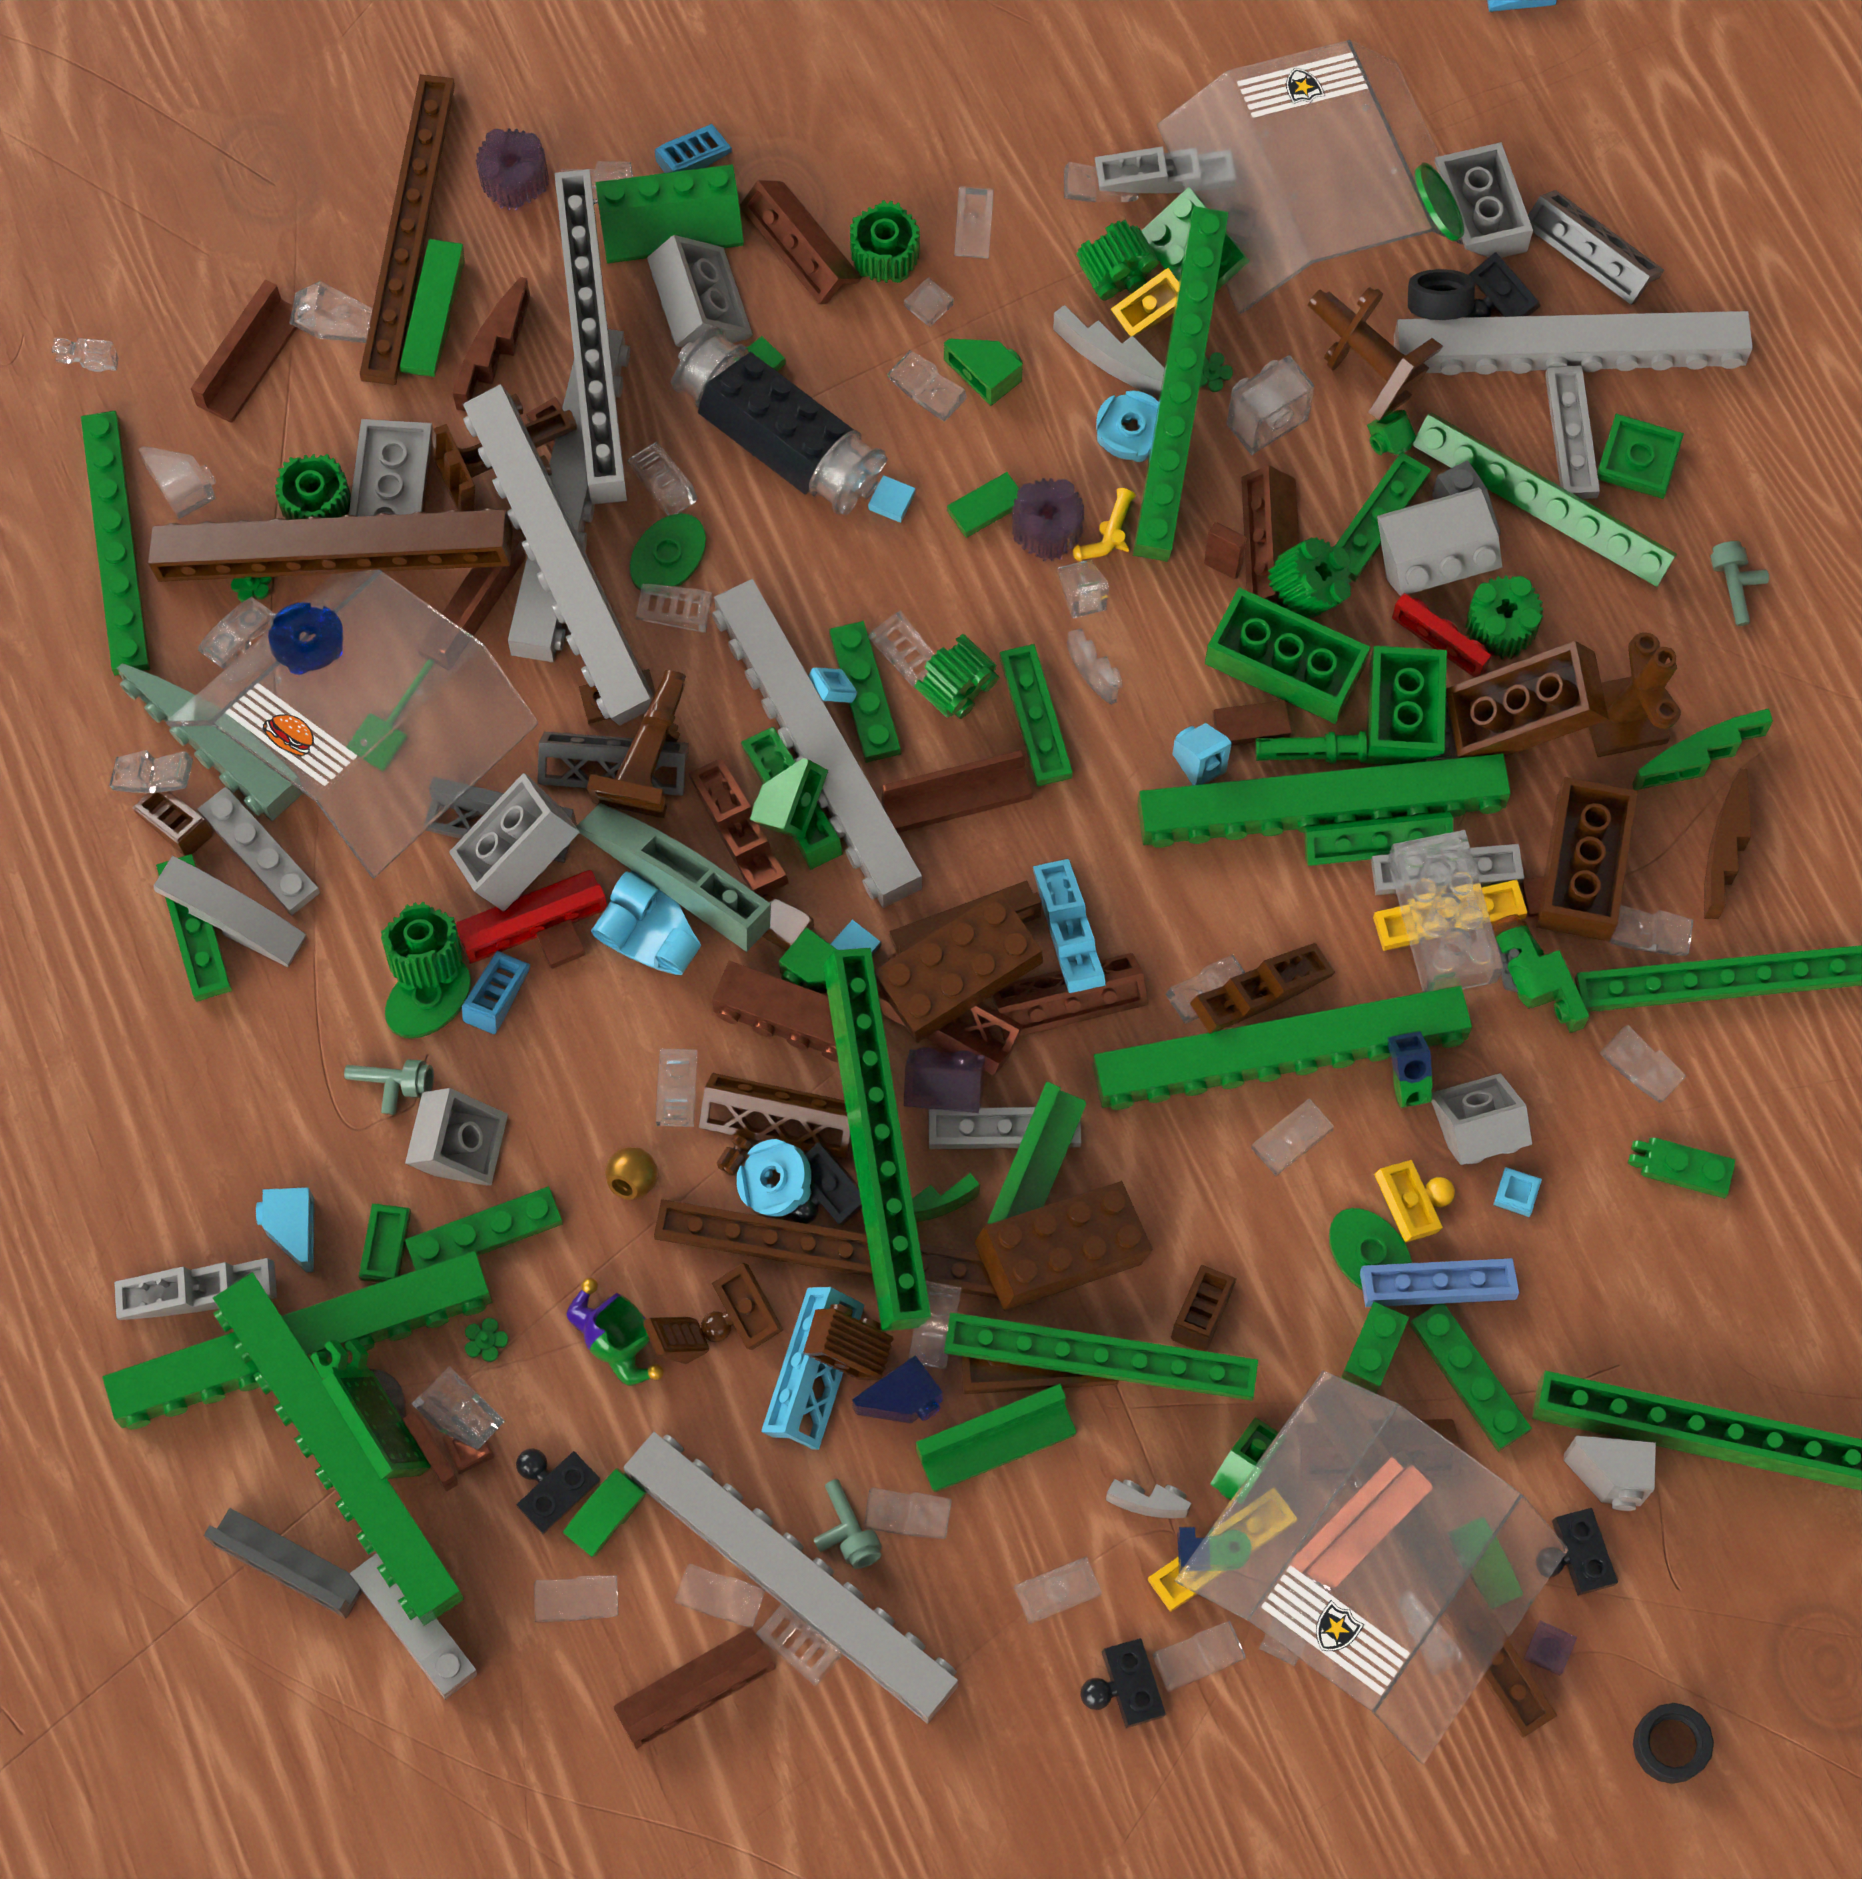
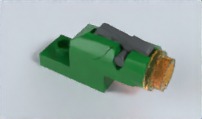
M1518 914L1509 915L1496 921L1491 926L1494 932L1492 934L1493 948L1504 989L1517 992L1521 1002L1528 1009L1556 1001L1554 1003L1555 1014L1561 1024H1566L1569 1033L1584 1029L1589 1019V1014L1560 950L1544 955V951L1532 936L1526 921H1521Z

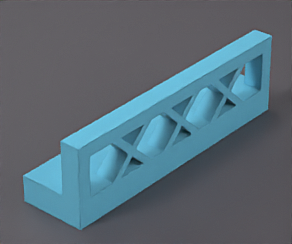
M832 1287L807 1288L761 1430L762 1433L772 1438H790L810 1449L818 1450L843 1372L803 1354L816 1309H829L831 1304H841L853 1311L852 1317L860 1320L865 1306ZM821 1376L825 1389L822 1397L816 1399L812 1387L815 1378ZM810 1412L813 1421L810 1436L798 1431L803 1415Z

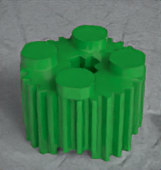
M882 200V203L875 205L874 209L868 207V212L862 211V216L853 217V224L850 225L851 259L854 261L856 271L862 277L870 276V280L876 278L877 282L884 280L885 283H888V280L891 279L892 282L901 283L909 277V270L913 271L914 265H917L920 252V228L916 225V220H912V214L907 215V210H903L900 207V203L895 205L893 201L886 203L885 200Z
M1126 219L1122 222L1117 221L1115 224L1111 223L1105 228L1107 231L1105 236H1100V239L1095 240L1093 244H1091L1090 240L1081 244L1082 247L1078 248L1079 252L1076 253L1082 270L1096 294L1103 301L1114 297L1124 289H1127L1129 293L1135 292L1147 283L1145 279L1147 273H1150L1159 264L1141 229L1138 226H1129Z
M312 454L311 458L304 455V459L300 457L293 459L290 457V462H284V468L278 469L280 477L276 479L275 494L282 515L286 520L306 519L308 517L339 518L347 515V512H349L351 493L345 474L342 472L340 464L336 463L334 458L330 459L328 454L325 456L320 455L318 458L315 457V454Z
M1311 537L1278 556V560L1275 561L1276 565L1268 570L1271 574L1268 576V579L1271 580L1269 586L1272 587L1274 592L1278 591L1280 593L1279 598H1283V604L1288 605L1286 609L1306 618L1319 616L1351 596V586L1349 583L1352 580L1348 577L1351 573L1347 571L1350 557L1345 549L1341 547L1336 548L1335 546L1331 547L1330 542L1325 543L1324 539L1319 540L1317 537Z
M1497 576L1495 581L1491 578L1488 583L1483 582L1480 584L1473 595L1467 614L1465 628H1467L1466 634L1470 635L1469 639L1480 642L1485 646L1488 653L1493 651L1494 655L1500 656L1501 660H1504L1505 656L1509 659H1512L1513 655L1518 657L1522 649L1526 650L1527 646L1531 645L1533 639L1535 640L1544 610L1541 607L1543 602L1539 600L1540 595L1534 593L1535 588H1532L1531 581L1523 576H1513L1511 579H1508V576H1504V579Z
M961 634L960 637L956 638L958 644L954 645L951 650L947 651L944 647L937 650L936 654L926 662L924 668L928 673L923 679L924 681L922 682L919 679L914 685L930 703L948 718L955 714L959 719H962L969 714L975 706L973 700L979 695L980 691L988 692L1000 678L995 673L997 665L965 634Z
M416 902L413 903V906L405 905V909L399 913L400 917H394V922H389L388 926L381 930V940L393 977L397 978L400 986L407 990L415 989L418 986L423 988L424 985L430 988L432 984L439 985V981L442 983L452 982L458 976L457 966H461L460 960H463V951L454 917H449L446 912L442 913L441 909L435 911L434 907L430 908L429 905H425V902H421L420 905Z

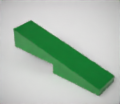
M433 239L428 241L400 363V372L431 377L436 375L451 324V308L465 264L464 248L461 243Z
M774 727L741 742L742 748L762 784L796 763ZM817 803L805 838L800 839L792 836L810 870L843 855L840 838Z

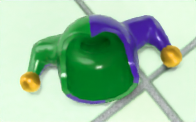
M593 1278L585 1279L581 1284L582 1290L572 1301L566 1314L569 1322L584 1334L585 1344L589 1351L597 1359L607 1362L617 1378L627 1386H633L649 1379L660 1380L664 1374L661 1365L654 1363L649 1368H638L635 1364L636 1354L650 1341L643 1325V1321L646 1318L630 1300L618 1293L604 1301L596 1309L589 1308V1297L597 1291L598 1283Z

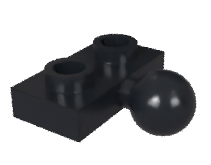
M1497 252L1469 273V276L1474 279L1475 285L1486 297L1484 299H1474L1473 311L1464 316V318L1491 317V310L1493 308H1496L1503 317L1529 316L1541 306L1535 296Z
M818 1142L805 1154L811 1168V1195L805 1204L799 1205L794 1211L789 1213V1216L794 1222L809 1224L817 1217L818 1206L822 1204L839 1225H844L862 1208L859 1187L826 1146Z
M526 1449L517 1458L516 1468L518 1473L525 1479L536 1480L539 1484L516 1504V1507L542 1534L548 1531L601 1481L598 1475L575 1451L551 1472L547 1469L546 1456L538 1449Z
M1588 1508L1555 1517L1552 1523L1561 1550L1551 1545L1540 1547L1533 1556L1535 1570L1542 1576L1554 1577L1563 1570L1564 1565H1567L1578 1596L1616 1585L1618 1580L1593 1509Z
M1142 1639L1104 1648L1102 1656L1110 1682H1106L1101 1678L1087 1680L1080 1691L1081 1700L1084 1705L1092 1710H1101L1110 1703L1113 1697H1116L1126 1728L1163 1718L1166 1713Z

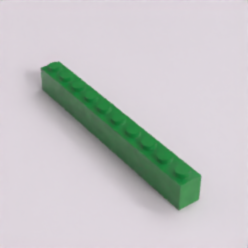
M1194 206L1189 221L1133 556L1168 562L1172 551L1229 212Z
M1504 754L1142 790L1139 791L1137 807L1143 845L1163 848L1171 846L1174 842L1181 841L1201 844L1208 842L1211 838L1225 837L1227 840H1239L1249 834L1262 833L1263 836H1276L1288 830H1298L1304 833V826L1449 811L1453 818L1473 811H1480L1482 814H1492L1499 812L1502 808H1506L1511 793Z
M871 948L834 950L823 964L881 1330L884 1332L919 1328L931 1318V1311Z
M1462 985L1225 1029L1211 1034L1204 1033L1094 1054L1092 1067L1101 1107L1122 1110L1133 1106L1134 1102L1148 1100L1150 1103H1159L1168 1100L1171 1097L1170 1095L1185 1093L1186 1096H1196L1205 1093L1208 1090L1207 1088L1222 1086L1223 1089H1233L1242 1086L1244 1081L1259 1079L1260 1082H1270L1279 1079L1281 1074L1296 1072V1075H1307L1317 1071L1318 1067L1332 1065L1333 1068H1344L1354 1064L1355 1060L1369 1058V1061L1372 1062L1385 1060L1391 1056L1387 1037L1421 1031L1428 1047L1442 1044L1444 1048H1451L1464 1043V1040L1468 1039L1472 1024Z
M472 1251L282 1315V1318L312 1364L314 1363L310 1356L315 1352H324L330 1364L332 1362V1354L324 1346L329 1340H338L346 1352L350 1351L346 1349L344 1344L349 1340H358L364 1349L369 1351L375 1347L374 1343L388 1338L390 1341L407 1338L412 1334V1330L420 1327L437 1328L448 1323V1318L462 1313L464 1316L478 1314L486 1309L485 1305L491 1304L493 1301L476 1251ZM235 1332L104 1375L102 1378L114 1420L121 1428L127 1427L129 1430H133L150 1424V1419L164 1414L166 1417L183 1414L188 1410V1406L202 1401L203 1404L216 1403L226 1397V1393L237 1389L241 1391L257 1389L260 1386L253 1375L259 1372V1369L253 1360L245 1364L233 1345L239 1338Z
M250 1273L214 1296L213 1300L219 1307L217 1311L213 1312L214 1316L225 1333L233 1329L239 1338L233 1345L245 1364L253 1360L259 1369V1372L253 1376L264 1394L267 1395L273 1391L280 1403L273 1408L284 1425L288 1426L293 1423L300 1435L295 1437L294 1440L306 1459L311 1455L315 1456L320 1467L314 1471L326 1490L333 1486L341 1497L335 1504L347 1523L355 1518L362 1529L361 1532L356 1534V1537L368 1555L376 1551L383 1564L378 1566L377 1569L389 1588L397 1584L404 1596L398 1602L409 1619L412 1620L418 1616L423 1626L463 1601L464 1597L388 1479H380L321 1381L323 1379L254 1273Z
M1546 1370L1538 1381L1532 1419L1631 1441L1656 1443V1446L1862 1491V1439Z

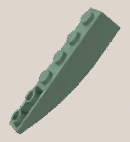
M123 663L117 668L123 680L120 686L133 700L138 697L147 704L144 708L148 714L158 723L164 720L171 727L169 729L171 735L182 746L189 743L196 750L194 752L195 757L204 767L210 769L213 766L220 772L219 779L233 793L238 789L246 797L244 799L245 804L257 816L263 813L273 821L304 793L299 778L249 731L221 710L191 692L158 676Z
M601 803L576 826L579 833L746 952L770 928L771 904L714 863L661 831Z

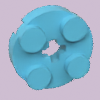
M1126 391V395H1120L1116 398L1115 395L1109 397L1101 405L1097 414L1096 430L1099 445L1104 447L1110 454L1121 459L1133 460L1135 462L1147 460L1150 455L1159 402L1151 395L1140 391ZM1132 419L1138 421L1137 427L1139 429L1128 431L1122 423H1130Z
M771 1139L760 1142L750 1149L747 1155H750L744 1166L740 1165L737 1172L738 1193L741 1200L747 1206L760 1214L769 1217H780L791 1213L799 1205H803L809 1200L811 1195V1168L807 1157L800 1148L778 1139ZM775 1169L781 1175L780 1181L776 1186L767 1183V1179L773 1176L772 1171Z

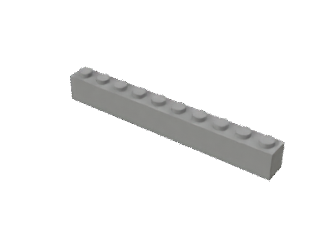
M590 170L558 172L554 174L591 505L627 501Z
M1748 311L1475 317L1452 320L1398 319L1394 333V347L1404 355L1409 354L1431 338L1439 342L1443 346L1440 352L1425 361L1424 364L1429 367L1426 373H1442L1444 375H1456L1460 372H1477L1486 375L1495 371H1512L1517 374H1523L1529 371L1546 370L1548 367L1582 366L1585 372H1595L1600 369L1630 371L1635 368L1666 370L1670 367H1687L1696 370L1706 366H1722L1727 369H1733L1739 366H1746L1753 349Z
M608 329L615 396L620 398L623 389V377L620 376L622 366H628L630 346L625 345L624 331ZM574 359L562 409L563 411L570 410L577 424V430L555 439L549 463L552 475L549 477L585 551L587 545V533H584L586 522H592L595 504L591 505ZM527 556L508 637L511 656L554 662L556 650L563 649L565 629H561L562 624L558 621L551 607L552 604L556 603L551 591L546 593L538 580L536 573L540 572L541 569L537 561H531Z
M500 384L463 404L468 415L463 418L464 423L472 437L478 436L482 444L478 452L487 468L492 466L497 476L492 482L499 496L502 499L507 497L512 509L508 510L507 514L515 529H522L526 540L522 542V546L531 561L536 560L541 569L536 575L546 593L551 591L556 603L551 605L555 616L560 624L566 622L571 634L566 636V639L573 653L576 656L581 654L586 666L582 667L581 670L589 686H596L601 696L596 699L602 715L605 719L611 718L620 726L645 713L654 696L516 405L508 391Z
M754 580L746 581L715 596L716 611L712 612L714 622L720 632L727 631L731 639L728 641V645L734 658L737 661L742 659L747 667V670L744 671L746 678L753 690L759 688L764 699L761 700L764 711L770 720L776 718L781 727L778 729L781 740L787 749L792 747L798 757L794 761L798 762L802 758L809 759L829 770L817 803L821 809L826 807L832 817L828 819L839 838L843 837L848 846L845 852L854 869L860 867L865 879L862 882L869 897L872 900L877 898L882 908H885L921 890L922 875Z
M653 1432L623 1467L625 1474L928 1724L958 1688V1680L954 1677L957 1671L944 1659L938 1657L934 1661L924 1653L923 1650L926 1646L912 1633L907 1632L904 1636L893 1627L895 1620L884 1610L876 1607L873 1611L864 1604L862 1600L865 1596L849 1582L842 1586L831 1577L834 1571L818 1557L813 1561L801 1552L804 1546L795 1537L787 1532L783 1536L771 1527L774 1522L758 1508L751 1511L743 1505L741 1501L744 1498L735 1488L728 1483L721 1487L711 1478L714 1473L703 1462L695 1459L692 1463L681 1454L684 1448L675 1439L667 1434L662 1438Z

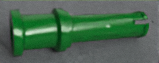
M1359 731L1358 735H1336L1335 732H1328V734H1325V737L1256 738V761L1325 759V762H1329V764H1335L1337 760H1359L1360 763H1366V731Z

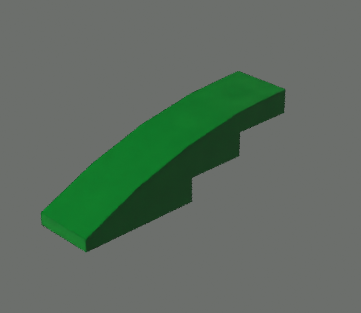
M1769 708L1731 718L1701 730L1671 746L1638 770L1632 783L1633 789L1640 790L1705 776L1711 761L1735 756L1743 740L1766 736L1773 723Z

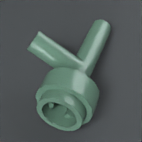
M1740 541L1724 542L1712 548L1713 553L1710 555L1712 567L1717 572L1725 571L1736 626L1750 624V618L1743 586L1767 584L1769 582V573L1766 569L1739 572L1740 567L1749 563L1746 548L1741 546Z
M408 1059L402 1070L346 1065L344 1077L346 1080L385 1083L381 1113L396 1115L400 1085L405 1097L421 1098L422 1092L431 1091L433 1088L434 1070L424 1060Z
M838 1479L831 1480L825 1484V1488L841 1524L815 1537V1545L820 1552H823L843 1541L840 1545V1550L846 1563L851 1564L854 1569L868 1567L880 1559L881 1543L875 1531L861 1530Z

